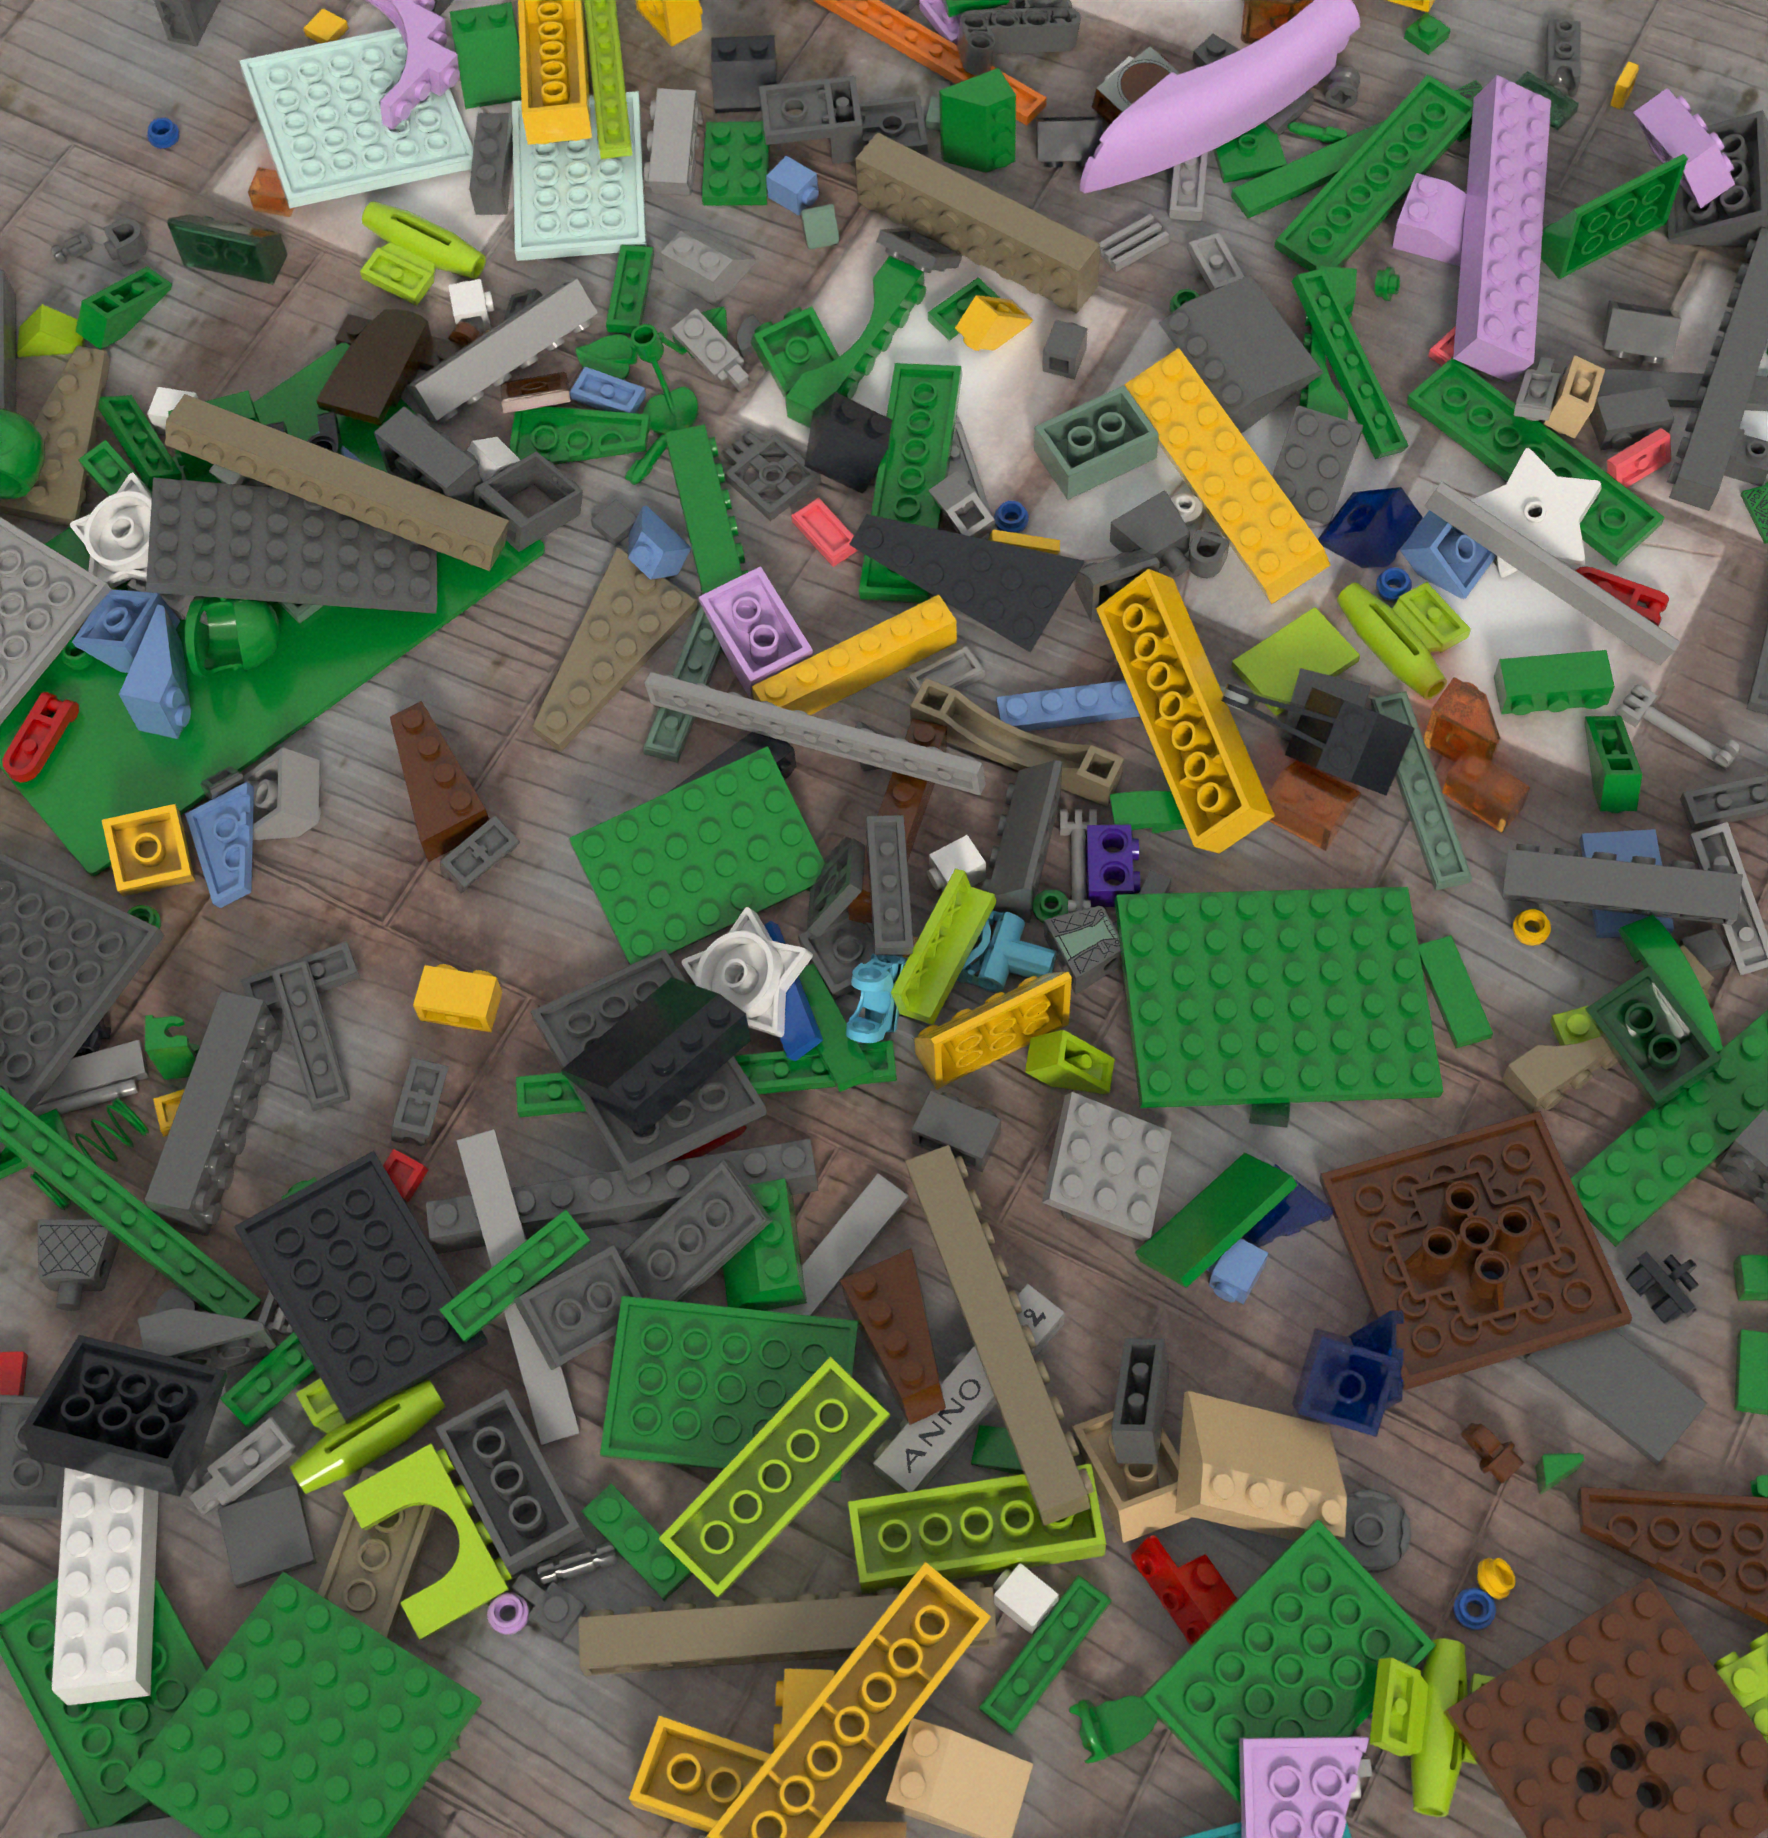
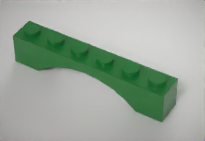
M892 256L887 258L873 277L874 308L863 334L849 350L836 360L801 375L785 397L788 418L811 428L813 410L834 392L852 399L857 391L858 383L864 375L868 376L871 373L876 358L881 351L885 352L889 348L892 337L897 329L905 326L910 311L915 304L919 305L923 301L926 294L923 271Z
M1317 266L1316 270L1325 268L1349 319L1352 316L1355 301L1357 269ZM1305 313V326H1310L1311 330L1310 333L1304 334L1303 346L1321 368L1323 374L1310 382L1307 388L1300 390L1299 406L1348 420L1349 405L1340 396L1330 379L1326 366L1325 352Z

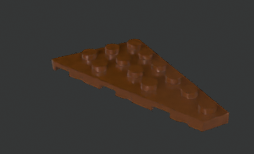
M1593 1487L1579 1488L1577 1497L1580 1532L1768 1625L1767 1497Z

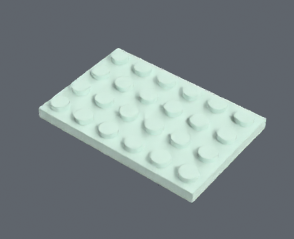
M639 91L626 92L633 155L600 159L594 95H590L592 138L579 141L550 142L548 144L528 145L522 116V101H512L514 227L517 261L619 253L621 245L647 247Z

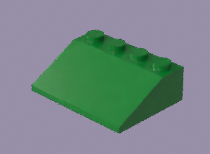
M1682 154L1574 209L1555 223L1546 226L1542 231L1541 259L1560 280L1666 225L1688 157Z

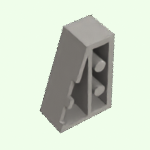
M657 88L656 100H651L650 118L654 120L653 131H648L647 149L651 151L650 162H645L644 180L649 182L653 194L691 196L696 168V160H694L695 148H699L700 137H696L697 125H703L704 119L696 90Z

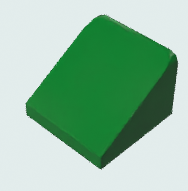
M1543 1454L1535 1466L1539 1494H1543L1575 1473L1584 1461V1454Z

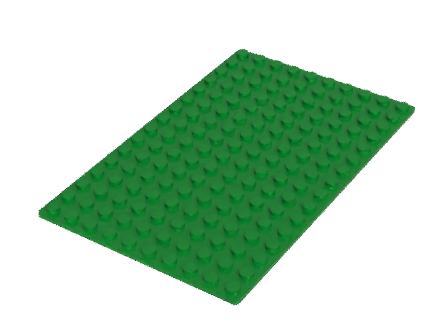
M340 343L253 402L261 424L267 426V424L284 421L288 434L304 441L315 435L319 431L317 414L328 413V411L318 408L316 400L350 345L348 343ZM400 398L397 407L390 406L382 425L403 407H406L415 415L416 413ZM336 414L342 445L364 464L387 472L374 433L381 426ZM176 455L172 457L182 473L181 480L222 483L212 473L191 478L186 465L180 467ZM71 527L45 543L46 546L86 571L89 570L90 554L85 544ZM539 539L519 552L506 541L490 571L437 551L436 613L324 605L299 624L278 602L267 601L275 610L281 624L279 645L271 659L247 671L244 668H239L238 670L228 668L218 671L212 677L195 676L190 669L186 653V620L179 618L180 622L176 627V631L183 646L191 716L188 725L182 728L178 739L137 729L119 696L128 673L120 672L97 658L87 668L73 670L65 666L59 653L0 725V769L85 871L91 876H96L111 866L102 825L103 819L172 804L177 806L180 815H182L207 797L200 785L203 780L228 766H232L239 772L246 769L545 553L544 543ZM130 580L118 585L117 590L129 591L126 585ZM199 622L197 646L201 664L204 665L209 645L208 625ZM48 692L54 694L61 701L69 699L79 704L77 718L73 722H69L40 773L34 779L27 782H16L11 779L3 767L2 760L4 754L41 693ZM55 713L47 715V717L53 718Z

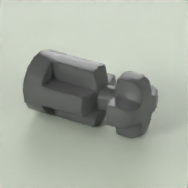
M84 232L64 240L65 247L60 248L57 244L51 247L52 255L58 264L65 263V256L68 254L74 259L93 250Z

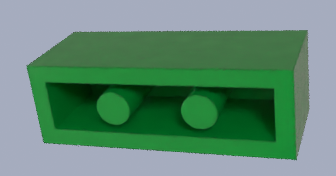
M1607 650L1499 659L1494 675L1501 714L1526 715L1533 711L1545 710L1561 712L1568 708L1580 707L1597 709L1603 705H1608L1615 688Z

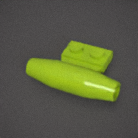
M372 201L363 212L362 224L388 244L381 248L377 247L360 270L362 279L416 306L435 282V268L476 279L481 275L485 267L486 257L480 251L455 233L410 211Z
M1357 582L1348 585L1340 592L1337 597V603L1356 634L1394 676L1426 700L1434 698L1445 688L1447 679L1430 652L1439 651L1442 653L1467 639L1471 628L1428 582L1399 596L1393 608Z
M319 1378L295 1394L314 1427L326 1435L289 1466L290 1470L304 1493L308 1494L353 1475L404 1443L446 1406L431 1381L427 1380L385 1400L346 1424Z
M1433 1639L1432 1641L1436 1646L1427 1654L1422 1675H1420V1670L1392 1657L1379 1659L1369 1743L1397 1756L1410 1755L1413 1810L1423 1815L1444 1817L1449 1813L1462 1766L1464 1743L1443 1712L1468 1696L1465 1645L1451 1639Z

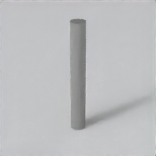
M134 1078L38 1105L33 1109L32 1113L38 1117L57 1108L61 1114L111 1101L115 1098L139 1093V1087Z

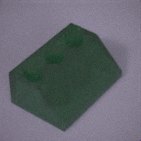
M192 214L171 217L167 221L182 263L185 266L274 285L288 255L281 234L272 230H261L247 227L240 223L233 224L208 216L201 217Z

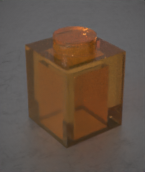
M258 167L248 190L254 211L291 217L294 208L289 209L276 170Z

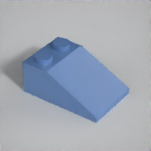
M157 604L119 696L139 731L178 739L182 728L188 725L191 716L183 646L165 607Z

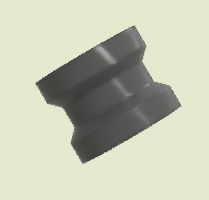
M1337 67L1329 73V86L1325 96L1326 101L1336 108L1344 109L1353 106L1357 102L1359 73L1350 67Z

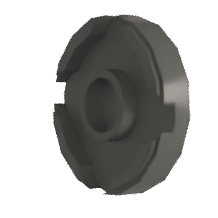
M1374 1489L1357 1490L1349 1494L1346 1505L1345 1538L1338 1541L1368 1573H1380L1394 1567L1407 1552L1411 1539L1410 1520L1405 1510L1403 1511L1397 1504V1501L1390 1495Z

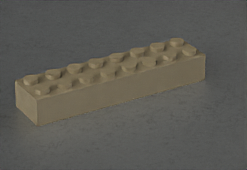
M878 132L855 158L858 202L867 209L875 210L889 217L894 223L902 224L969 258L975 264L983 265L993 270L1002 278L1012 280L1026 287L1030 292L1040 294L1053 301L1057 306L1067 308L1075 313L1079 312L1097 289L1100 259L1099 243Z

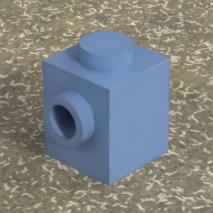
M785 156L766 176L768 198L798 216L801 214V210L812 206L818 198L817 173L788 156Z
M1240 1238L1207 1269V1271L1212 1273L1209 1287L1213 1288L1214 1293L1221 1299L1231 1303L1236 1300L1244 1305L1266 1266L1269 1253Z

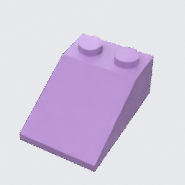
M1416 173L1397 221L1392 248L1461 267L1466 193L1448 181Z
M761 566L699 596V602L731 668L750 699H753V685L813 656V649Z

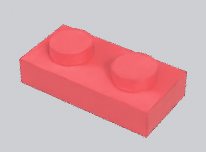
M1660 428L1607 460L1608 474L1627 488L1671 462L1670 433Z

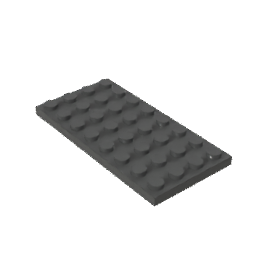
M153 478L146 592L436 613L437 551L273 487Z

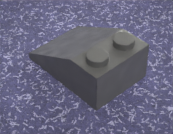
M177 1307L156 1308L148 1316L138 1318L144 1351L222 1370L264 1359L279 1345L263 1322Z

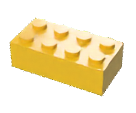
M659 1716L629 1800L636 1808L709 1833L771 1754Z

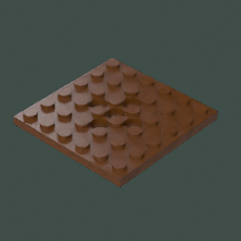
M1540 1111L1320 1174L1319 1181L1403 1391L1631 1323L1633 1317ZM1458 1202L1461 1206L1468 1209H1459L1453 1203ZM1504 1226H1510L1513 1230H1515V1231H1521V1232H1520V1233H1512V1232H1509L1508 1230H1506V1228H1505ZM1472 1236L1475 1240L1484 1243L1474 1244L1467 1239V1237ZM1436 1247L1440 1252L1447 1254L1437 1255L1431 1252L1429 1248ZM1492 1271L1499 1276V1278L1494 1280L1488 1279L1482 1274V1272Z
M1650 1577L1443 1712L1527 1838H1754L1768 1828V1743ZM1586 1712H1591L1599 1718L1601 1723L1600 1732H1595L1587 1726L1585 1722ZM1645 1727L1653 1728L1660 1737L1659 1747L1651 1745L1646 1740ZM1612 1749L1620 1751L1625 1756L1627 1763L1625 1770H1621L1613 1764L1611 1760ZM1578 1772L1586 1773L1593 1782L1591 1793H1587L1579 1787L1577 1783ZM1638 1787H1643L1650 1792L1653 1801L1651 1808H1647L1639 1802L1637 1798Z

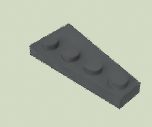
M1212 34L1193 51L1192 60L1199 67L1231 55L1240 49ZM1309 91L1305 92L1294 102L1263 123L1274 134L1277 133L1279 137L1288 128L1289 123L1294 122L1313 104L1314 94Z

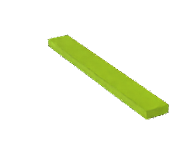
M584 0L600 159L632 156L616 0Z

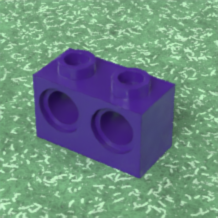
M1087 825L1088 900H1091V907H1115L1114 901L1117 895L1140 893V871H1133V860H1139V839L1132 838L1131 825ZM1108 847H1116L1120 849V851L1116 853H1111L1106 851L1105 849ZM1116 879L1122 884L1112 886L1106 883V881Z

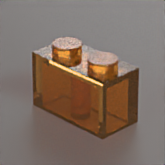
M1469 747L1449 770L1442 793L1503 833L1523 809L1530 787Z

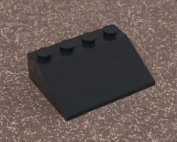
M671 977L561 1069L566 1078L639 1136H642L751 1041L747 1016L745 1012L721 994Z
M79 1335L21 1428L30 1458L180 1497L199 1463L227 1378L226 1370Z

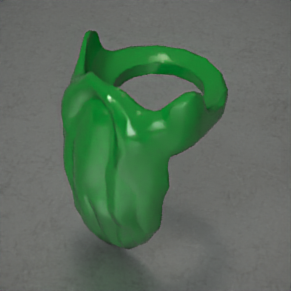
M1132 1695L1115 1701H1106L1097 1707L1089 1699H1082L1069 1708L1071 1714L1079 1716L1082 1720L1079 1730L1084 1749L1091 1752V1756L1084 1761L1085 1763L1105 1760L1107 1757L1123 1752L1141 1742L1154 1729L1158 1718L1140 1697Z

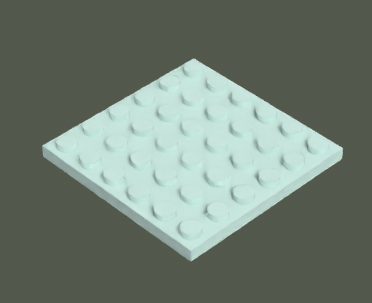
M397 28L239 60L248 92L289 209L472 168L474 149L450 88L442 96L430 91L428 97L424 101H420L411 111L409 117L406 120H402L393 130L382 124L380 100L399 82L407 60L408 51L406 44Z

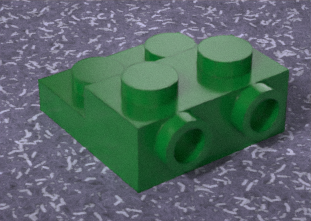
M812 306L805 310H802L801 307L795 308L784 315V320L775 324L769 321L754 330L755 334H753L751 344L766 372L770 371L783 397L790 392L803 373L820 368L839 357Z

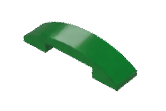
M1654 915L1620 927L1618 931L1634 962L1641 961L1644 968H1647L1649 965L1652 967L1717 1053L1722 1051L1723 1047L1719 1031L1704 991L1688 960L1668 930Z

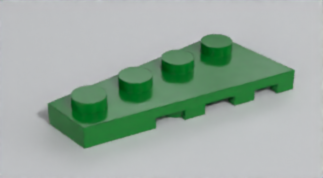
M546 406L517 411L514 414L509 449L520 460L537 451L554 465L644 452L647 450L651 419L649 414Z

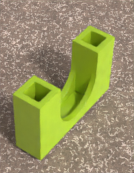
M431 1443L343 1492L360 1527L365 1531L398 1512L416 1505H429L446 1512L455 1523L459 1534V1552L451 1570L439 1581L400 1602L419 1640H424L492 1601L497 1596L508 1592L510 1589L506 1582L512 1579L501 1557L493 1559L487 1547L493 1541L483 1521L474 1523L468 1511L474 1504L464 1485L461 1484L455 1487L448 1474L455 1470L444 1448L436 1451Z

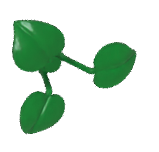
M718 307L701 312L727 340V313L725 308ZM642 324L632 331L631 340L625 335L616 334L575 348L583 369L588 367L622 380L628 377L630 372L629 364H636L638 356L641 360L652 363L664 394H659L649 399L643 409V414H649L650 430L665 435V432L689 428L695 423L699 411L695 394L687 387H678L670 392L658 364L664 352L663 344L681 355L688 351L674 336V342L664 336L663 332L658 333L654 326Z

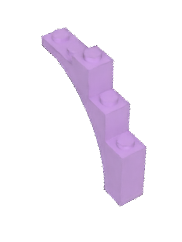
M366 0L382 11L393 22L400 32L408 51L405 68L399 82L380 100L382 124L392 130L402 120H406L415 106L420 101H424L430 91L442 96L450 87H453L458 82L460 77L458 54L445 48L447 42L445 19L432 12L435 6L434 0Z

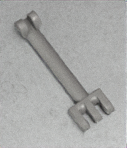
M1635 685L1631 690V694L1627 695L1623 700L1624 704L1619 705L1615 710L1617 716H1622L1624 721L1635 728L1644 718L1726 770L1730 767L1740 750L1739 744L1733 740H1728L1723 748L1720 749L1652 706L1655 704L1658 696L1641 685Z
M1060 809V836H1071V900H1068V913L1091 908V900H1086L1087 825H1097V809H1089V822H1082V809H1075L1074 822H1068V809Z

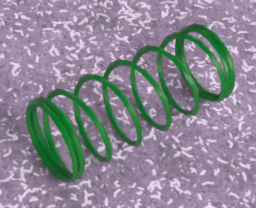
M119 1098L112 1100L113 1105H107L106 1110L122 1136L103 1122L91 1119V1126L108 1152L85 1135L75 1134L79 1147L95 1165L97 1164L89 1155L79 1137L93 1145L112 1161L118 1162L117 1156L104 1140L95 1123L108 1130L128 1147L134 1148L132 1141L121 1128L110 1108L121 1114L141 1135L146 1136V1133H149V1129L143 1121ZM37 1172L30 1174V1178L61 1210H65V1208H68V1205H71L70 1199L59 1190L63 1196L61 1197Z

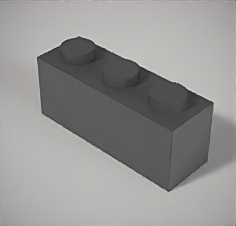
M477 113L469 186L475 215H508L513 165V131L510 114Z
M1125 1338L1111 1428L1117 1463L1158 1464L1170 1373L1165 1339Z

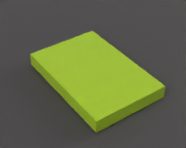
M1314 607L1234 659L1231 668L1252 691L1291 702L1300 668L1336 677L1359 662L1360 654L1322 613ZM1265 704L1275 716L1285 711V709Z

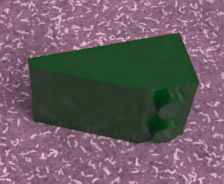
M1650 965L1585 1009L1632 1083L1654 1111L1719 1068L1722 1058Z

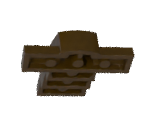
M385 309L373 320L348 314L335 337L336 345L348 343L350 347L333 370L317 398L318 408L328 412L335 411L339 415L381 426L390 406L397 407L404 389L407 388L406 385L414 381L418 369L428 372L467 345L431 336L428 321L421 315L411 311Z

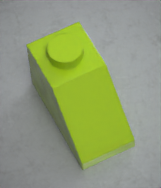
M1062 1029L1030 1038L1025 1073L1051 1087L1108 1094L1111 1088L1115 1058Z

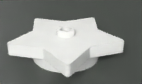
M1526 448L1506 485L1471 501L1560 561L1584 565L1586 560L1580 522L1602 487L1600 481L1557 477L1530 448ZM1533 513H1542L1539 517L1536 518L1530 516ZM1498 557V570L1501 577H1506L1518 570Z
M134 473L128 475L116 494L100 502L91 514L70 523V527L85 544L90 554L88 572L106 582L110 588H114L130 579L146 581L152 495Z
M746 907L729 933L716 939L705 951L687 957L681 963L696 986L721 994L745 1012L748 1027L777 1037H783L786 992L812 959L813 954L802 947L773 941L758 914L749 907Z

